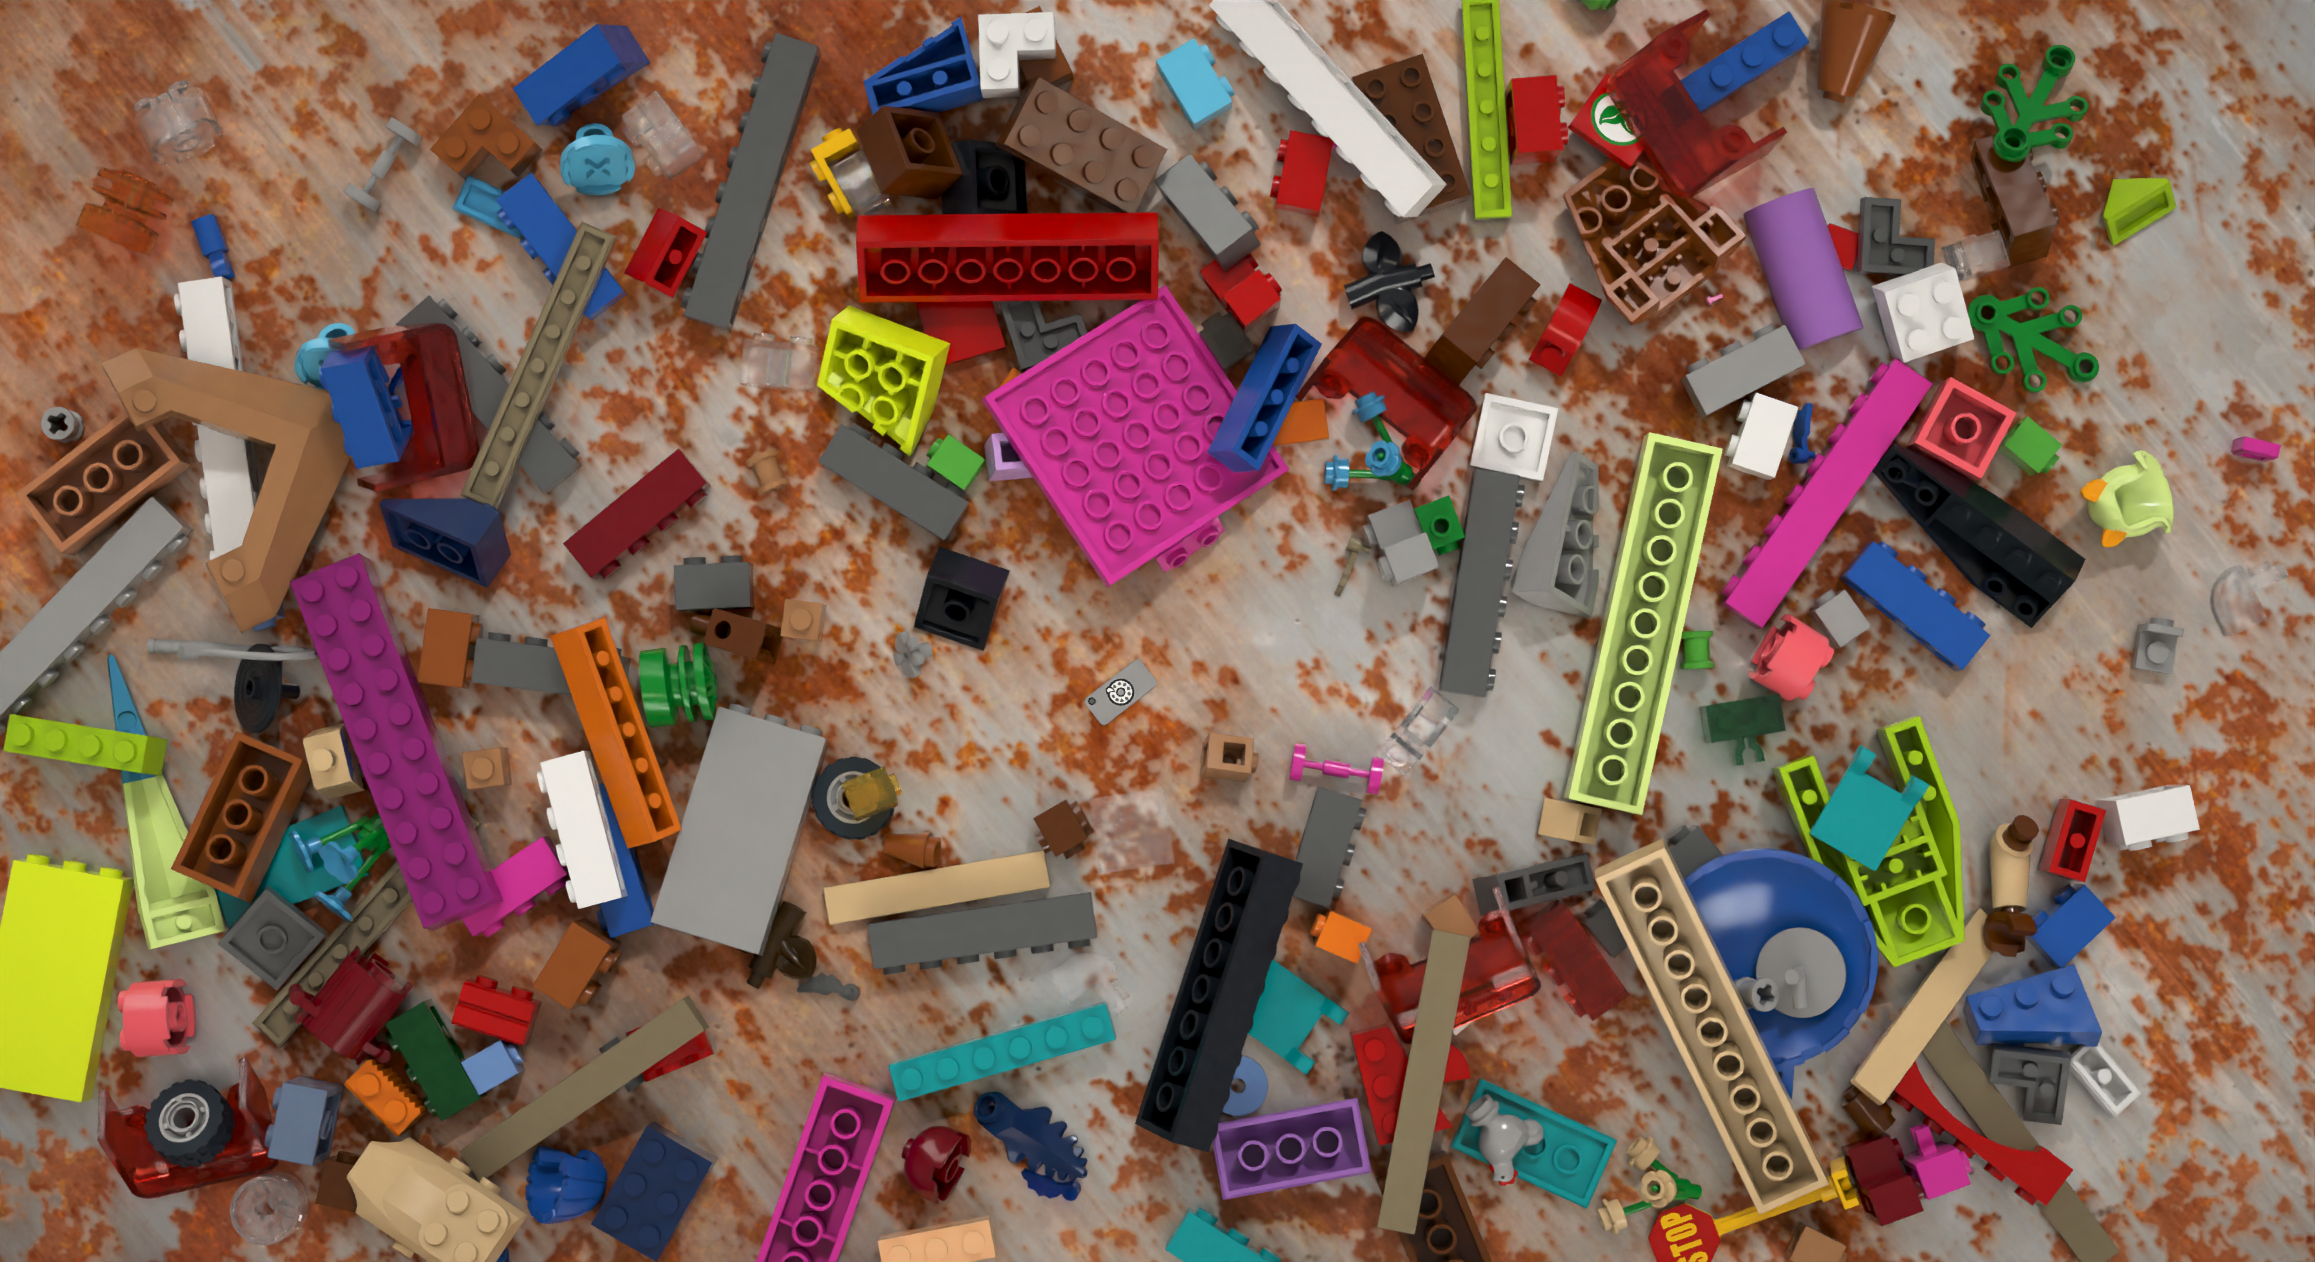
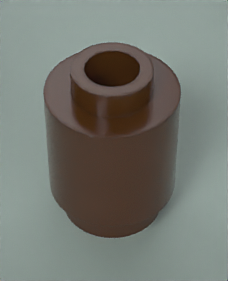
M1853 1084L1847 1087L1841 1094L1844 1098L1840 1104L1841 1108L1864 1134L1869 1133L1872 1138H1876L1884 1133L1896 1120L1891 1114L1892 1108L1886 1101L1882 1105H1877Z

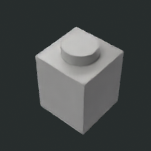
M1832 589L1826 591L1813 601L1817 607L1808 612L1824 636L1829 639V643L1834 649L1843 647L1871 627L1846 590L1838 591L1837 593H1834Z

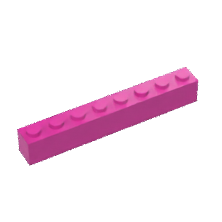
M1897 358L1888 362L1887 365L1881 362L1869 379L1874 384L1866 395L1859 393L1848 409L1852 415L1845 425L1839 423L1827 439L1831 445L1823 456L1818 453L1805 470L1810 474L1802 486L1797 483L1785 498L1784 502L1789 506L1781 517L1775 514L1763 530L1768 536L1760 547L1754 544L1742 560L1746 567L1740 576L1737 577L1733 574L1722 588L1720 593L1725 597L1720 604L1753 628L1761 629L1766 624L1932 386L1930 381Z

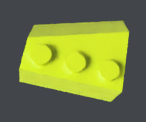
M849 305L832 318L817 386L852 413L857 411L873 423L872 428L882 436L887 434L901 445L899 449L910 457L934 411L950 343Z

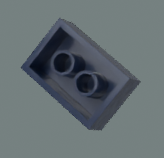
M651 1122L645 1128L591 1225L657 1262L666 1251L718 1158L658 1123Z

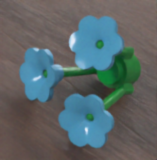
M379 812L372 818L364 815L355 823L320 839L317 836L304 841L295 830L289 833L296 854L307 873L314 870L312 855L319 852L320 857L324 860L326 871L330 875L336 876L340 882L346 884L344 887L340 886L333 895H326L321 891L314 893V897L322 902L326 908L346 922H350L353 918L346 911L344 905L352 896L350 892L380 855L391 848ZM360 830L357 833L359 842L354 846L348 845L346 848L341 849L338 844L333 842ZM364 848L369 851L375 849L357 870L353 861L359 856L358 852Z

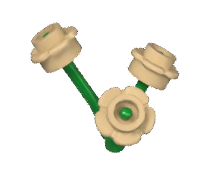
M1639 1136L1626 1151V1154L1630 1156L1628 1165L1630 1167L1635 1165L1640 1171L1645 1170L1651 1165L1657 1170V1172L1649 1171L1642 1178L1643 1187L1640 1188V1194L1644 1201L1622 1208L1618 1199L1609 1202L1603 1199L1602 1208L1597 1209V1216L1604 1231L1611 1230L1613 1234L1617 1235L1618 1230L1628 1227L1625 1216L1650 1207L1662 1208L1674 1200L1686 1201L1688 1198L1698 1200L1701 1197L1702 1188L1698 1184H1691L1688 1179L1678 1178L1677 1174L1667 1169L1656 1159L1661 1149L1654 1143V1138L1647 1137L1643 1139Z

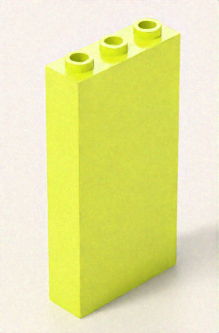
M27 854L26 859L13 860L0 926V1088L75 1102H85L93 1097L134 879L122 877L123 870L100 867V872L86 870V863L64 860L63 866L49 864L50 857Z

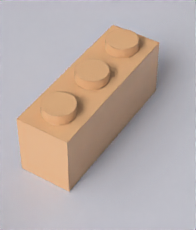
M991 1214L881 1235L877 1241L881 1262H973L994 1258L998 1252Z

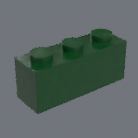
M432 999L421 1002L385 1024L389 1031L386 1033V1038L395 1052L401 1051L408 1063L404 1066L405 1071L415 1085L418 1083L421 1085L426 1094V1097L423 1098L424 1103L433 1117L439 1116L440 1120L444 1121L487 1096L486 1092L481 1095L477 1093L461 1062L466 1060V1057Z

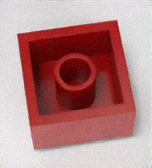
M1557 75L1511 78L1505 90L1510 164L1523 165L1555 162L1561 151H1564V145H1568L1567 123L1560 122L1561 108L1565 107L1564 86L1557 85Z

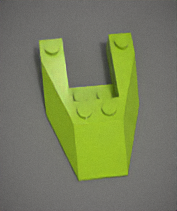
M1911 716L1876 729L1899 792H1903L1912 775L1929 784L1925 794L1911 811L1876 872L1809 834L1830 798L1814 755H1806L1771 768L1783 801L1809 857L1839 875L1859 897L1872 923L1877 948L1894 968L1965 941L1960 821L1920 716Z

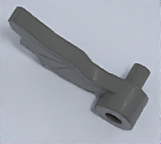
M820 973L817 977L808 978L807 982L800 985L797 989L798 993H820L823 995L835 992L850 1001L857 1000L861 993L858 986L854 984L843 986L841 981L834 975L827 976L824 973Z

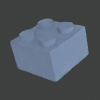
M299 1076L283 1082L282 1087H277L272 1104L273 1109L277 1110L275 1123L269 1125L265 1137V1146L269 1147L268 1158L309 1166L316 1165L329 1158L344 1084Z

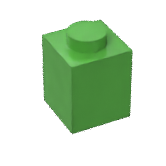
M2027 416L2018 420L2003 438L1997 450L2027 475L2033 476L2039 474L2040 471L2046 474L2059 459V456L2055 453L2062 444Z
M949 434L944 440L938 438L926 455L930 458L927 464L929 468L964 492H967L986 465L984 458Z

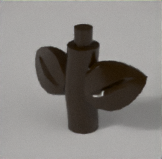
M783 900L776 912L763 956L754 954L748 966L752 969L747 980L749 985L760 989L766 977L772 978L776 968L784 976L800 980L813 976L817 964V955L813 945L809 940L801 936L792 935L807 913L805 910ZM737 949V950H739V951H741V952H743V953H750V952H746V951Z

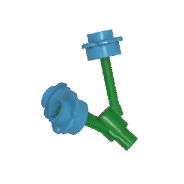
M1374 391L1369 392L1354 401L1357 407L1352 410V414L1356 413L1361 423L1372 419L1382 439L1371 446L1370 452L1366 454L1365 463L1371 470L1349 469V459L1338 458V455L1334 454L1333 461H1325L1324 483L1331 484L1333 491H1336L1337 488H1347L1349 478L1393 480L1397 484H1405L1411 489H1415L1420 484L1421 477L1412 471V466L1404 462L1399 447L1392 442L1378 415L1387 410L1383 401L1384 395L1376 396Z

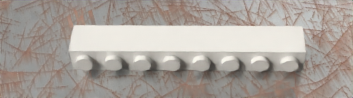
M1213 0L1209 4L1217 13L1215 17L1217 22L1223 28L1230 32L1233 31L1241 40L1239 43L1240 47L1253 58L1257 57L1265 66L1263 71L1267 77L1277 84H1282L1289 92L1287 95L1289 101L1298 109L1305 110L1313 118L1311 121L1313 127L1325 137L1329 136L1335 142L1337 153L1348 163L1356 165L1362 172L1360 177L1363 182L1371 189L1378 190L1386 198L1384 203L1393 214L1398 217H1417L1447 185L1278 0Z
M221 276L178 283L179 293L175 294L174 302L177 314L182 316L184 330H180L179 339L183 352H187L188 359L244 372L231 281ZM193 423L198 428L199 440H195L194 446L196 458L203 465L204 477H200V490L202 497L208 501L209 513L205 514V527L208 535L213 537L214 550L210 551V560H213L240 547L243 543L260 493L254 442L236 438Z

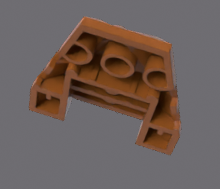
M1609 159L1563 194V199L1597 274L1606 299L1632 326L1642 323L1648 317L1651 319L1657 318L1713 276L1718 270L1720 263L1733 254L1746 239V235L1721 208L1712 203L1708 207L1691 197L1690 190L1683 186L1677 189L1660 179V173L1636 160L1631 168L1626 170L1612 159Z

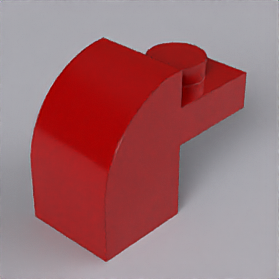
M1569 283L1528 360L1562 376L1583 341L1602 299Z

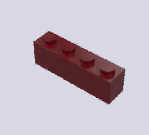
M678 448L567 539L563 545L591 578L597 580L602 577L606 580L622 567L619 561L629 553L635 556L643 551L651 543L648 537L659 529L663 533L671 528L679 520L676 514L687 505L692 509L700 504L708 496L705 491L711 485L686 454Z

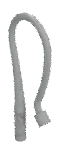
M149 638L147 641L148 653L178 654L180 660H196L198 656L268 661L308 660L318 657L316 649L308 647L270 646L275 653L248 652L247 650L253 645L195 640H157Z

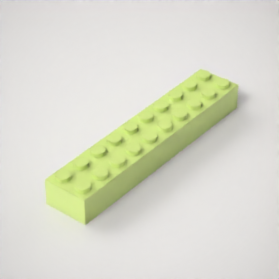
M1651 432L1643 436L1564 799L1635 815L1643 814L1722 448Z

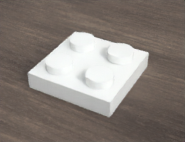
M1485 393L1469 467L1520 475V478L1542 482L1558 408Z

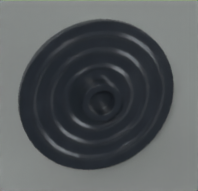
M255 644L247 650L248 652L275 653L266 644ZM242 659L239 664L234 687L235 710L241 726L249 733H261L269 727L278 710L280 698L297 699L300 695L298 684L282 683L283 661Z

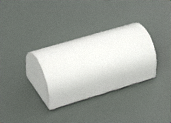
M2098 1043L2097 1047H2085V1044H2074L2067 1050L2071 1054L2070 1071L2110 1118L2120 1114L2141 1094L2100 1043Z

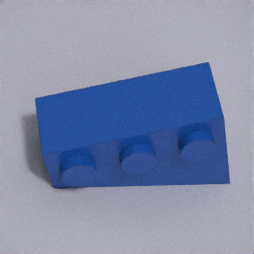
M961 17L953 21L951 27L933 38L931 36L923 41L921 47L906 57H899L863 81L872 114L877 112L882 106L940 113L985 100L982 96L979 76Z
M596 24L513 87V90L536 126L552 125V127H558L572 117L571 113L582 106L590 104L599 95L651 62L627 26Z
M373 345L329 352L319 370V378L322 387L329 391L332 400L331 410L336 423L341 425L344 433L343 444L348 456H352L356 469L400 461L415 430V426L412 420L404 421L398 408H401L403 403L399 395L391 396L385 383L389 382L390 377Z
M2075 964L1966 996L1963 1008L1964 1016L1976 1045L1999 1043L2024 1046L2025 1043L2049 1044V1046L2085 1044V1047H2097L2102 1035V1030Z

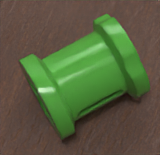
M1713 631L1682 632L1684 662L1680 664L1681 669L1714 668V662L1710 661L1709 639L1713 637Z

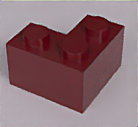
M1884 1132L1876 1138L1869 1136L1841 1147L1868 1219L1882 1227L1924 1211L1921 1200L1925 1199L1923 1188L1917 1177L1912 1179L1909 1173L1903 1171L1900 1161L1904 1159V1154L1897 1138L1891 1139V1136Z

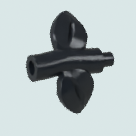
M1380 231L1369 239L1362 251L1361 262L1368 275L1345 284V291L1352 310L1376 300L1375 305L1378 317L1384 324L1401 332L1414 331L1419 313L1416 296L1411 290L1421 288V281L1434 278V271L1431 263L1416 267L1415 262L1401 266L1403 254L1398 243L1389 234Z

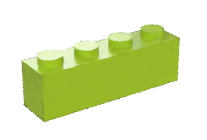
M10 714L3 751L161 776L168 739Z

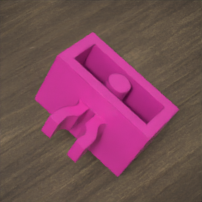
M1924 1123L1909 1128L1918 1150L1904 1154V1159L1901 1161L1905 1172L1909 1173L1912 1179L1917 1177L1920 1181L1925 1199L1931 1200L1971 1184L1967 1174L1972 1172V1168L1964 1151L1959 1152L1958 1148L1943 1141L1934 1143L1928 1125L1925 1126Z

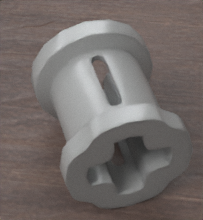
M63 407L48 409L41 419V428L44 434L51 439L64 443L78 441L85 431L83 417L79 413ZM61 419H64L65 424L68 425L66 431H62V427L58 425Z
M1742 977L1734 981L1747 1010L1755 1008L1758 1011L1767 1012L1776 1007L1780 995L1779 988L1772 979L1758 978L1754 980L1750 977Z

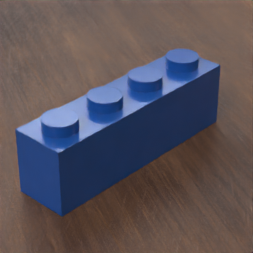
M1788 11L1664 90L1658 100L1676 128L1680 129L1801 52L1807 46L1809 40L1790 11Z
M530 173L496 199L501 206V209L496 213L510 230L515 226L525 237L520 241V244L533 260L540 256L547 265V268L542 272L553 285L577 230L537 178ZM606 267L584 313L591 321L627 295Z
M1297 324L1270 326L1207 453L1233 472L1259 471L1322 344Z
M1874 541L1866 543L1839 578L1952 670H1963L1991 636L1983 629L1986 624L1973 613L1968 611L1964 614L1956 608L1954 604L1957 601L1949 593L1941 588L1935 591L1926 584L1927 576L1913 565L1905 567L1895 559L1898 553L1888 544L1882 541L1879 544Z
M602 783L599 784L628 894L626 897L600 903L601 910L597 911V918L602 932H608L610 938L654 925V923L650 922L654 907L635 847L627 848L605 785Z

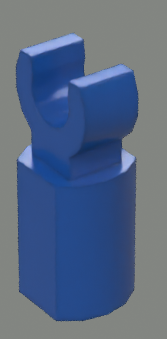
M209 214L193 220L191 223L203 256L210 260L214 276H222L226 279L234 278V270L226 255L229 248L217 216Z

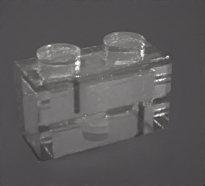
M658 91L653 92L642 100L640 104L635 105L622 115V119L627 124L622 129L623 133L634 147L640 144L644 147L649 156L643 160L656 177L663 173L668 181L673 180L684 172L686 168L703 158L704 154Z

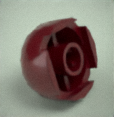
M932 1126L919 1133L915 1139L910 1138L903 1148L902 1159L905 1160V1178L912 1190L933 1203L939 1204L938 1199L945 1201L956 1188L965 1170L959 1164L962 1155L966 1157L970 1155V1136L954 1128Z

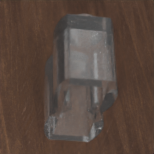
M753 333V339H744L740 384L742 386L816 393L820 348L817 345H812L813 339L791 336L790 342L775 341L776 335L767 333Z

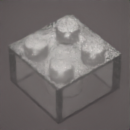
M1164 788L1090 798L1100 873L1175 863Z

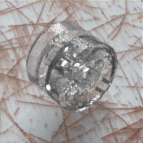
M279 1171L264 1173L242 1184L235 1192L230 1205V1218L236 1232L246 1241L262 1246L278 1243L296 1233L305 1223L309 1213V1197L305 1187L294 1176ZM267 1202H268V1205L271 1207V1209H274V1213H273V1214H272V1212L269 1210V1208L266 1207V1203H267Z

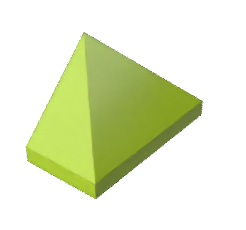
M2167 178L2113 179L2103 214L2109 241L2113 246L2177 208L2171 183Z

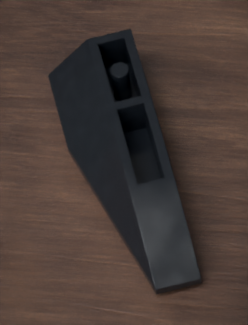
M1896 443L1893 444L1872 470L1968 581L2030 628L2040 620L2076 581L2086 560L2084 557L2027 515L1955 471Z

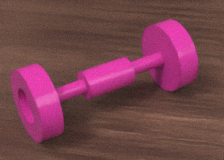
M1295 743L1289 780L1300 782L1303 767L1323 770L1322 774L1347 779L1349 775L1368 778L1366 793L1378 795L1384 758L1372 757L1369 771L1350 768L1351 764L1324 760V763L1305 760L1307 745Z

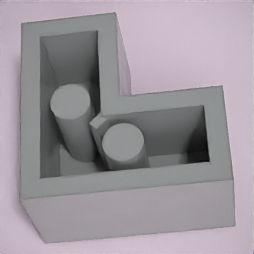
M1410 500L1366 517L1368 524L1363 526V530L1370 547L1377 545L1381 558L1376 561V564L1384 582L1390 580L1392 587L1439 568L1427 533L1422 532Z

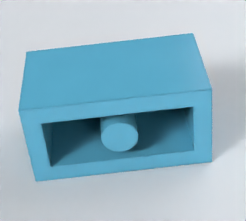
M1195 38L1156 60L1158 72L1193 130L1231 109L1232 100L1230 97L1235 95L1226 77L1223 75L1218 78L1213 70L1212 65L1216 62L1205 44L1199 46Z

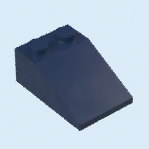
M468 498L383 499L379 504L394 548L488 588L511 556L500 512L490 504H479Z

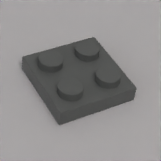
M268 885L219 940L218 945L270 986L278 990L325 937L327 931Z

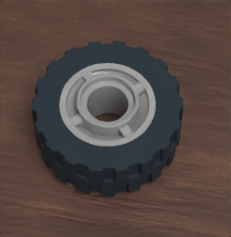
M841 758L836 760L835 763L826 766L823 773L817 777L816 785L812 791V805L816 812V817L822 825L834 835L848 840L865 839L866 837L874 836L882 828H885L890 817L893 816L896 803L895 788L889 775L878 764L866 758ZM858 788L864 793V801L858 808H848L844 802L845 794L850 789Z
M189 1079L181 1083L176 1082L170 1088L161 1091L159 1097L153 1100L151 1108L145 1117L147 1122L144 1127L145 1132L148 1134L147 1140L164 1159L175 1166L178 1164L183 1168H188L189 1166L198 1167L202 1166V1163L212 1161L218 1153L224 1151L225 1145L228 1141L230 1142L233 1136L231 1133L235 1129V1121L233 1120L235 1114L229 1106L230 1103L211 1084L208 1085L205 1081ZM194 1120L190 1126L186 1127L190 1121Z

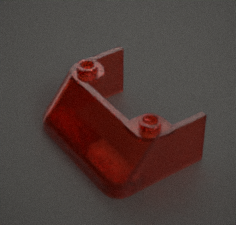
M1707 9L1659 34L1617 67L1606 83L1609 97L1670 191L1681 198L1693 197L1765 157L1787 134L1785 128L1782 127L1753 143L1746 131L1737 125H1725L1713 131L1677 77L1674 70L1682 66L1688 59L1690 48L1687 41L1695 36L1709 18L1710 13Z
M1367 316L1361 317L1323 359L1295 396L1299 401H1302L1314 386L1323 396L1331 399H1342L1348 392L1357 399L1372 391L1375 392L1376 396L1384 395L1383 401L1387 410L1378 415L1406 437L1401 446L1404 458L1408 464L1419 469L1407 485L1412 491L1477 410L1476 401L1466 390L1382 323Z
M433 322L384 327L328 339L329 347L344 351L373 345L383 365L400 363L415 435L411 436L400 461L392 462V470L357 478L358 486L377 492L465 471L473 467L480 448L458 339L455 331L450 326Z
M1499 886L1492 889L1499 910H1492L1483 916L1477 926L1480 936L1470 940L1453 1029L1534 996L1541 988V982ZM1366 942L1359 943L1361 955L1379 1001L1401 1041L1411 1044L1427 958L1411 964L1405 955L1388 953L1375 960Z
M246 1057L239 1059V1082L231 1086L227 1092L228 1104L235 1114L233 1116L235 1129L231 1133L233 1136L230 1142L228 1141L222 1153H218L215 1159L202 1163V1166L198 1167L189 1166L188 1168H183L178 1164L175 1166L164 1159L148 1142V1134L145 1132L144 1125L147 1122L145 1119L146 1114L150 1109L135 1105L119 1110L106 1089L98 1092L97 1141L131 1193L137 1197L151 1199L266 1173L278 1165V1159L268 1158L269 1147L265 1146L268 1127L270 1124H273L266 1091ZM194 1120L190 1121L186 1127L190 1126Z

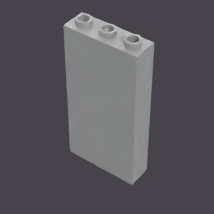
M730 703L729 709L718 707L682 820V830L678 833L650 922L763 956L812 800L813 787H815L816 779L820 774L829 741L821 737L823 731L803 724H801L800 730L786 726V719L766 714L763 720L750 716L751 709Z

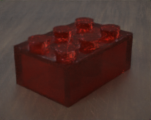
M1553 900L1520 924L1524 933L1519 937L1532 954H1535V956L1540 954L1546 963L1541 968L1554 985L1556 984L1557 987L1562 985L1568 994L1563 999L1579 1018L1585 1016L1594 1021L1630 995L1564 901Z

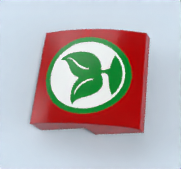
M1606 73L1572 120L1568 129L1623 168L1629 170L1667 115Z

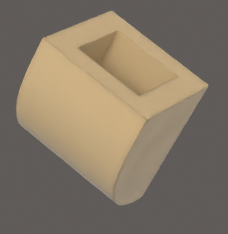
M1545 798L1538 835L1595 846L1602 809Z

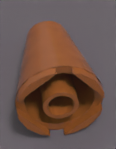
M1841 0L1822 1L1817 89L1824 91L1823 98L1840 103L1845 102L1846 96L1854 98L1895 22V14L1857 3H1843Z

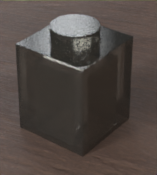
M1217 312L1201 323L1204 329L1199 332V335L1224 373L1254 353V346L1231 312L1224 316Z

